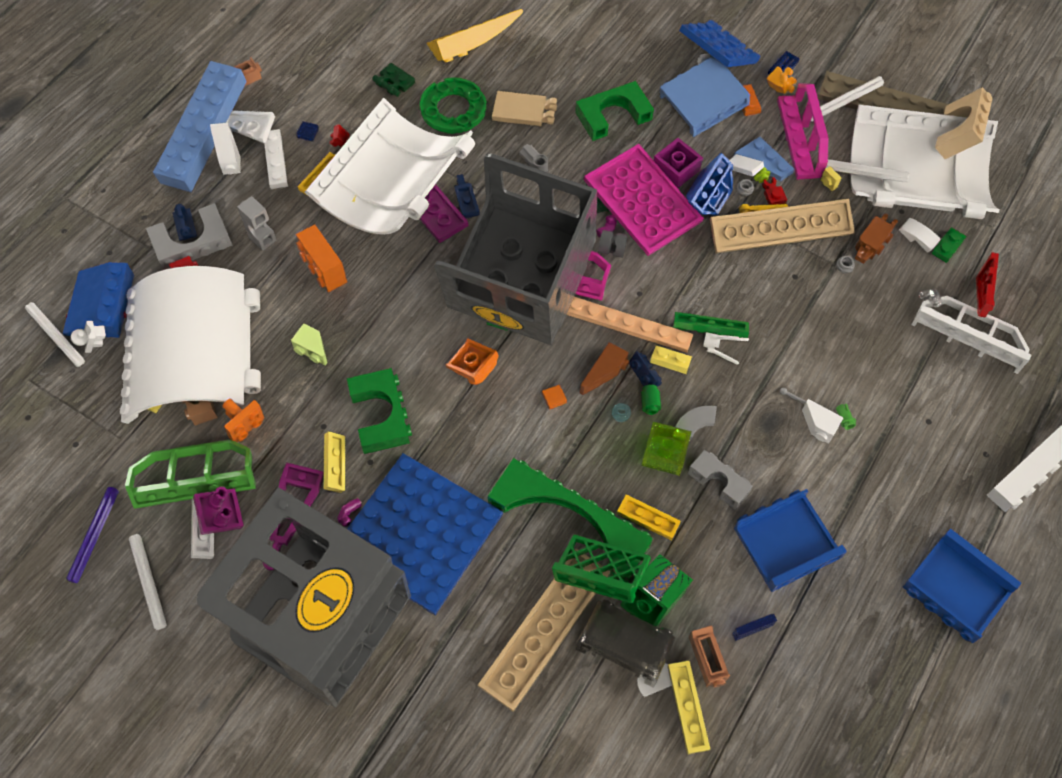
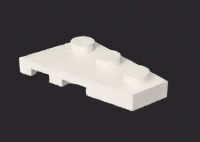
M232 111L226 123H229L231 131L266 143L275 115L273 112Z

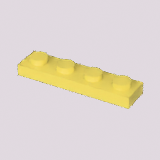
M690 661L668 664L667 667L687 755L709 751L710 745Z

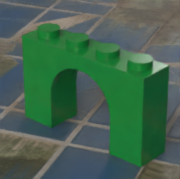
M636 81L576 101L575 113L592 141L608 136L609 124L601 113L607 107L619 106L626 109L637 125L653 119L654 108Z
M392 368L346 378L352 403L370 399H383L393 407L391 415L384 422L358 429L363 453L368 454L409 444V436H412L410 424H405L404 419H408L406 408H401L400 402H404L402 391H397L396 386L400 385L397 374L393 375Z

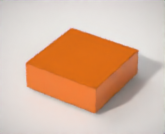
M560 384L542 391L549 410L567 403Z

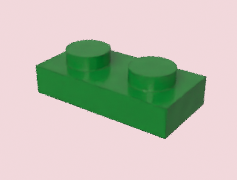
M951 227L931 254L947 263L967 236Z

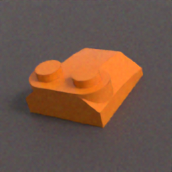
M468 338L453 358L446 363V367L467 378L470 384L477 385L482 383L495 368L499 355L496 350Z

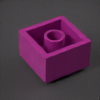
M679 138L675 139L654 156V162L677 188L701 170L703 161L701 155Z

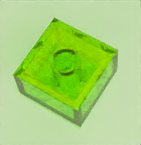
M653 422L641 466L680 476L692 431Z

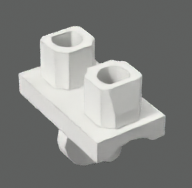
M87 321L84 330L77 329L72 332L71 341L78 346L86 344L85 353H91L93 347H102L103 339L106 336L104 326H94L93 321Z

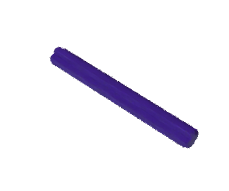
M108 487L66 577L69 582L78 583L119 493L114 487Z

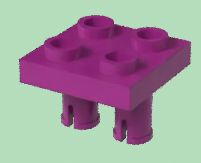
M218 487L212 492L194 494L193 500L201 535L243 528L244 524L235 488L226 489L225 487Z

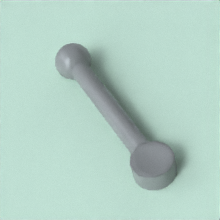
M783 387L780 389V393L782 395L786 394L792 397L793 399L803 404H806L807 401L788 392L786 388Z

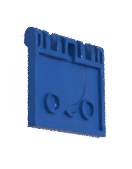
M709 20L706 23L684 24L679 29L681 33L726 67L755 64L760 59L758 53L753 52L751 48L745 50L746 45L740 43L741 41L728 31L721 32L722 27L713 20Z

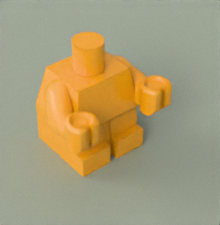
M777 66L766 78L772 89L786 94L787 91L792 93L795 90L793 85L797 83L794 77L789 78L787 76L793 74V70L790 67H787L783 72Z

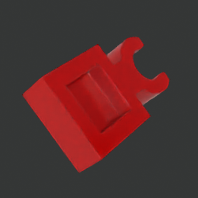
M772 177L771 184L764 179L762 186L765 189L764 195L768 204H786L787 197L782 186L776 187V178Z

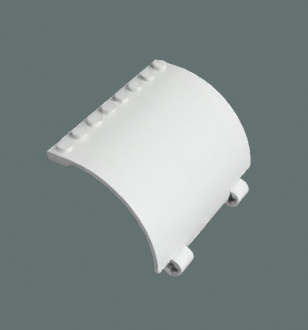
M383 98L304 193L331 215L354 228L373 234L394 233L402 227L409 217L414 220L420 219L429 207V203L425 199L429 191L456 156L465 159L475 146L474 140L470 137L473 132L470 130L468 133L456 137L440 136L427 132L399 115L396 109Z
M858 105L850 163L906 171L910 173L908 182H901L850 173L852 192L855 195L873 197V206L892 208L895 200L961 208L963 209L962 215L966 218L983 219L986 211L999 213L1000 209L996 208L993 204L989 190L990 154L998 121L988 120L983 142L944 159L935 148L937 138L960 126L967 117Z
M208 266L176 267L151 274L127 291L128 306L126 307L127 322L125 324L124 371L122 373L121 422L129 424L138 417V413L155 406L173 402H225L231 398L237 405L243 406L244 392L256 394L261 391V372L256 369H250V312L253 313L260 310V291L255 288L244 290V274Z

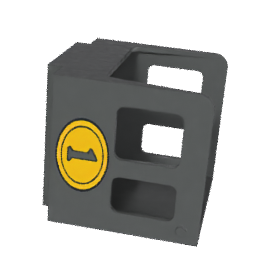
M486 154L484 157L486 200L456 266L443 261H436L434 265L446 305L453 310L552 346L556 334L561 329L588 265V258L596 242L597 189L495 154ZM502 171L536 182L539 185L540 201L506 190ZM553 189L577 196L580 199V215L557 208L554 205Z
M278 487L197 594V603L204 611L231 628L230 637L236 645L328 706L330 704L336 708L410 599L411 594L405 572L393 565L390 555ZM290 518L299 537L286 555H283L268 545V539L283 519ZM260 560L273 568L274 571L246 609L242 610L227 600V593L251 561ZM308 561H313L317 564L313 569L303 567ZM292 582L298 584V588L293 586ZM286 599L289 601L273 624L266 625L262 623L278 600Z

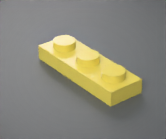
M327 432L324 434V489L342 493L345 491V436Z

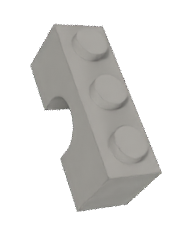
M251 196L237 206L249 239L262 251L277 241L274 231L266 224L269 220L267 211L257 200Z
M706 450L693 462L688 471V475L703 486L710 479L720 480L725 488L719 498L734 510L739 507L753 488L749 480L745 477H740L734 472L732 467L724 465L718 460L716 455Z

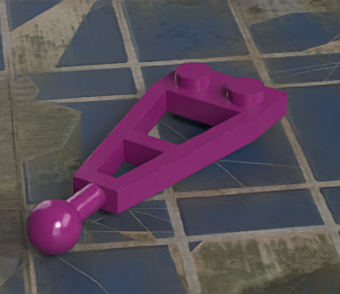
M286 462L279 481V488L286 491L287 485L310 490L304 503L311 507L322 486L324 472ZM293 523L290 524L283 537L278 536L280 524L270 536V541L274 542L272 548L280 552L282 545H288L296 532ZM263 563V566L267 570H274L267 564Z

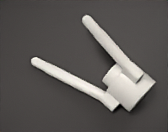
M706 332L703 347L708 348L707 352L714 353L738 365L739 362L715 350V347L719 348L720 340L748 341L749 338Z

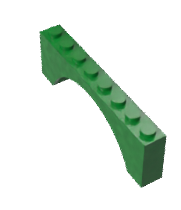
M513 458L487 496L488 503L504 513L516 507L532 503H549L568 508L585 518L596 529L604 543L646 554L653 541L648 532L634 528L629 521L615 517V514L610 510L601 509L594 501L582 498L577 491L573 489L568 490L563 487L561 482L549 479L542 471L530 468L523 460L518 461ZM620 554L611 556L613 562L624 558ZM636 559L630 563L634 568L639 566L642 560ZM627 563L616 567L619 573L629 570ZM613 569L609 570L610 576L616 575ZM633 574L622 578L623 582L629 583Z

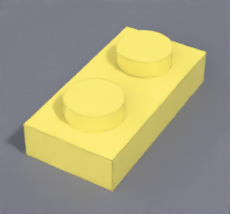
M656 346L650 363L686 374L692 356Z

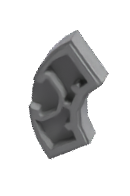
M701 406L685 413L676 424L673 437L692 440L694 433L698 429L705 426H714L717 406Z

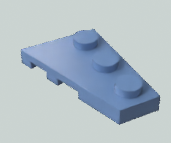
M758 137L734 153V156L738 154L762 161L767 171H770L769 176L775 177L779 181H782L794 172V168L761 137Z

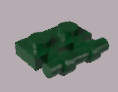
M393 63L388 64L380 71L381 77L377 75L372 77L377 86L383 87L387 90V93L396 97L401 93L399 89L406 92L415 84L414 77Z

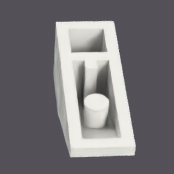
M229 123L210 124L218 162L223 175L241 173L240 154Z

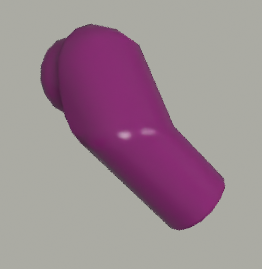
M608 215L605 226L596 229L599 238L603 230L615 231L617 220H615L614 215Z
M358 498L342 506L337 517L338 523H341L342 526L350 525V513L362 506Z

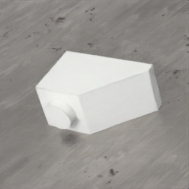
M808 399L802 412L810 433L819 441L829 444L843 417Z

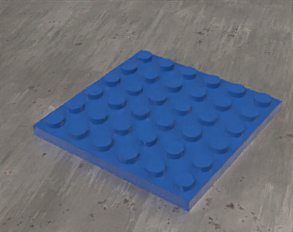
M402 453L350 524L348 530L390 555L393 565L405 572L411 594L410 600L436 615L502 517L503 512Z

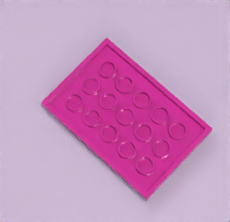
M640 144L584 176V181L587 185L597 189L598 198L647 256L697 226L704 219Z

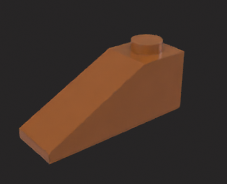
M609 342L582 382L580 394L584 395L618 376L621 370L625 371L630 362L628 360L629 352Z

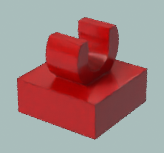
M338 124L334 126L333 133L330 134L333 139L329 143L333 147L339 145L342 148L350 138V133Z

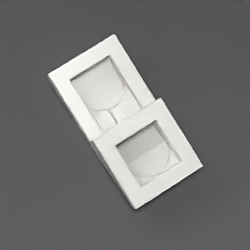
M908 218L899 229L910 242L916 240L927 253L941 240L932 230L912 218Z

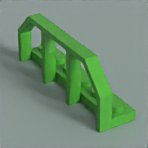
M230 439L154 451L129 467L125 488L134 509L193 499L194 494L212 492L218 487H225L226 489L235 488L236 492L256 489V482L251 469V450ZM233 450L245 456V470L211 475L213 452ZM206 454L203 477L174 481L178 458ZM170 459L166 483L133 488L136 475L157 461Z

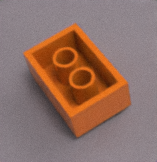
M315 224L296 234L298 240L296 245L300 251L299 255L304 263L308 262V268L312 275H317V281L321 288L325 287L329 293L347 283L342 261Z

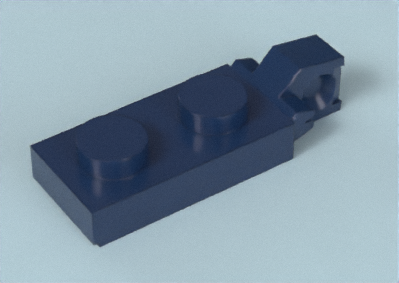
M463 174L456 175L457 185H454V191L461 214L465 219L479 216L480 212L471 183H465Z

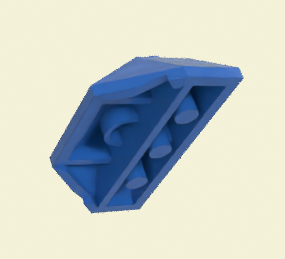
M720 153L700 172L686 194L688 202L701 215H718L733 191V164L723 153Z

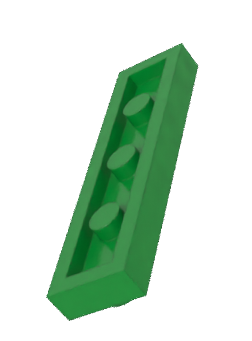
M675 312L673 328L680 330H694L700 333L708 332L739 338H748L749 322Z

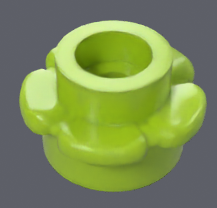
M763 167L754 175V180L763 183L764 179H769L770 171Z

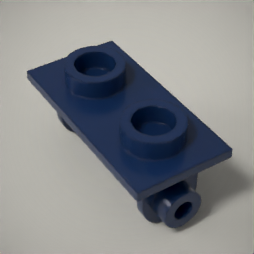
M177 204L174 208L175 212L172 214L179 241L197 237L190 208L185 209L182 204Z
M636 351L630 359L629 365L642 385L660 386L662 378L659 377L655 369L650 370L652 365L647 356Z

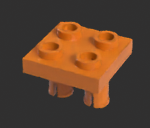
M231 398L222 405L226 410V415L231 419L224 428L229 439L233 441H243L248 436L249 431L259 427L263 422L264 416L261 407L255 400L244 409H241Z

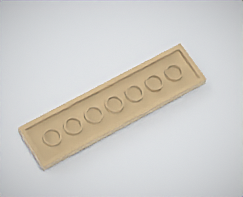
M849 199L710 218L715 254L855 234Z
M583 554L578 556V559L582 562L590 559V557ZM573 558L566 561L565 565L572 566L577 564V561ZM593 563L583 567V569L590 572L595 570L596 567ZM610 571L603 572V576L608 577ZM554 579L479 682L478 687L514 712L596 593L557 582Z

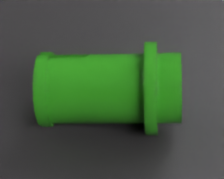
M841 404L836 407L839 416L843 417L841 426L845 430L854 428L856 426V419L852 417L848 404Z

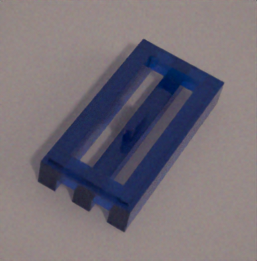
M786 51L769 69L768 74L770 75L787 57L790 58L780 67L782 71L787 66L793 69L799 63L800 58Z
M774 614L767 615L737 627L732 636L735 641L774 626L777 619Z

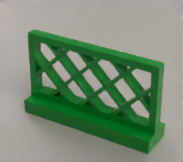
M573 534L559 562L554 563L552 571L557 582L633 604L636 598L635 591L651 558L647 554ZM576 542L585 545L583 549L574 550ZM598 548L604 550L605 553L595 557L591 552ZM589 553L590 559L582 562L579 561L578 556ZM620 554L624 558L613 562L611 556ZM575 558L577 561L575 565H565L566 561ZM608 558L610 564L599 568L597 562ZM636 559L643 561L641 565L634 568L630 563ZM593 563L596 567L595 570L590 572L583 569V567ZM627 563L629 570L619 573L616 567ZM613 569L616 574L606 577L602 573ZM633 574L635 579L632 584L623 582L622 578Z

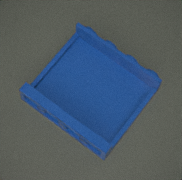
M808 489L801 492L796 490L784 500L779 498L767 508L762 506L750 516L745 514L739 517L734 527L771 592L841 559L847 552L843 544L837 546L807 499Z
M949 529L903 585V588L908 595L922 602L928 611L942 618L946 625L956 629L962 638L974 643L982 637L981 634L1009 596L1022 583L952 529Z

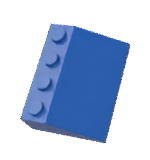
M109 262L78 272L63 330L64 336H71L72 332L77 329L84 330L86 322L93 321L94 326H104L105 337L120 338L124 311H126L128 304L126 295L132 286L134 278L128 263Z

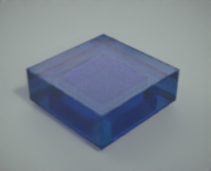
M302 121L296 133L297 138L313 141L319 126Z

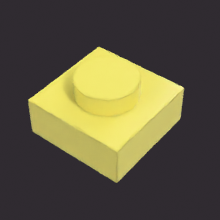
M830 166L824 170L821 178L823 184L831 191L838 188L841 177Z

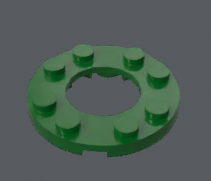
M445 78L444 81L437 84L434 82L425 89L420 98V111L424 121L433 129L450 134L461 133L474 128L482 121L486 113V97L481 92L480 87L469 80ZM459 95L464 97L470 106L466 114H461L457 118H448L438 111L437 105L446 96Z

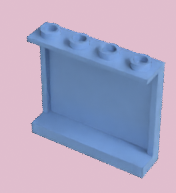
M714 57L707 58L699 65L693 66L687 72L679 74L673 80L660 86L661 99L667 98L690 126V134L693 137L745 108L750 102L749 92L728 68Z

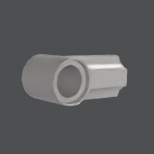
M527 144L523 146L519 152L523 160L530 167L548 173V158L540 154L532 145Z

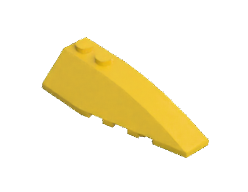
M515 10L498 16L496 19H490L482 22V24L468 27V29L448 34L427 42V45L438 61L444 60V63L454 60L453 56H465L468 54L467 51L484 44L498 35L523 13V10Z

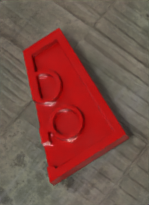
M991 252L976 276L977 311L979 317L985 318L995 306L994 294L999 259L998 253Z

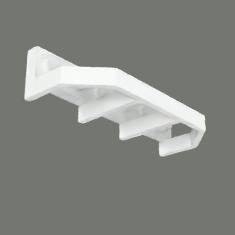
M949 296L923 301L911 324L915 327L917 322L947 335L946 341L949 343L954 338L980 350L979 357L986 353L1016 367L1014 371L1016 374L1021 371L1031 357V354H1028L1030 349L1018 327L989 314L985 318L979 317L976 308ZM946 304L960 312L957 319L954 320L929 307ZM964 313L990 324L991 328L988 334L961 323ZM999 328L1010 333L1019 349L1004 341L993 338L995 329Z

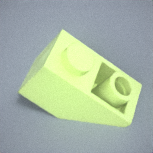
M303 324L291 340L294 351L301 356H308L314 363H321L326 366L327 358L320 332Z

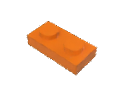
M743 85L750 94L749 105L742 109L744 116L760 114L762 108L752 85Z

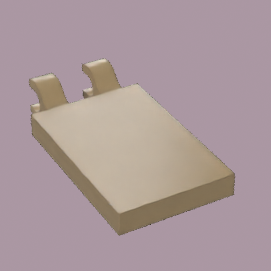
M497 91L492 121L542 126V122L554 124L557 98L546 100V96Z

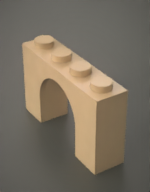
M983 87L946 106L944 115L967 117V119L957 128L937 138L935 148L944 159L983 142L992 103L991 94L986 92Z

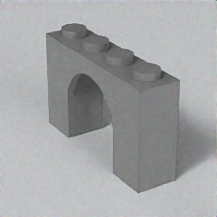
M215 203L198 209L204 223V231L194 242L188 244L174 242L171 240L164 222L146 228L163 270L170 269V263L190 256L191 260H195L232 246Z

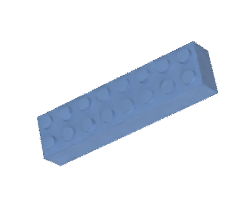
M210 61L153 171L161 184L192 192L215 146L210 124L227 122L247 82L241 69Z

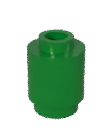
M646 385L641 391L642 411L648 415L657 414L661 410L660 391L655 385Z

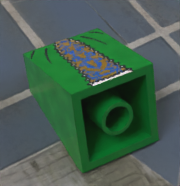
M659 554L646 568L635 591L636 598L633 604L622 601L620 606L654 632L686 592L693 579Z

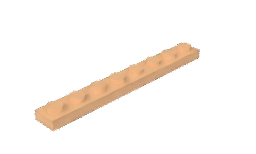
M577 297L573 298L567 313L569 316L685 353L688 352L693 338L691 333Z

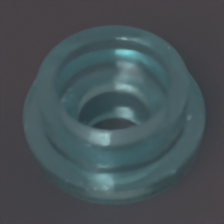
M616 404L612 409V417L618 422H625L631 416V409L626 404ZM623 410L625 413L620 414L618 411Z

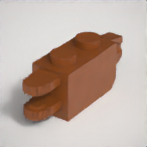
M886 213L881 218L875 216L855 246L857 254L854 259L864 264L868 259L872 260L876 254L880 255L885 248L884 243L888 244L893 238L894 234H892V231L898 220L894 219L891 223L886 222L889 216Z

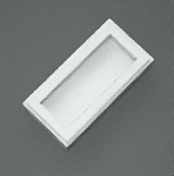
M738 154L729 160L733 164V171L749 176H754L764 167L762 161Z

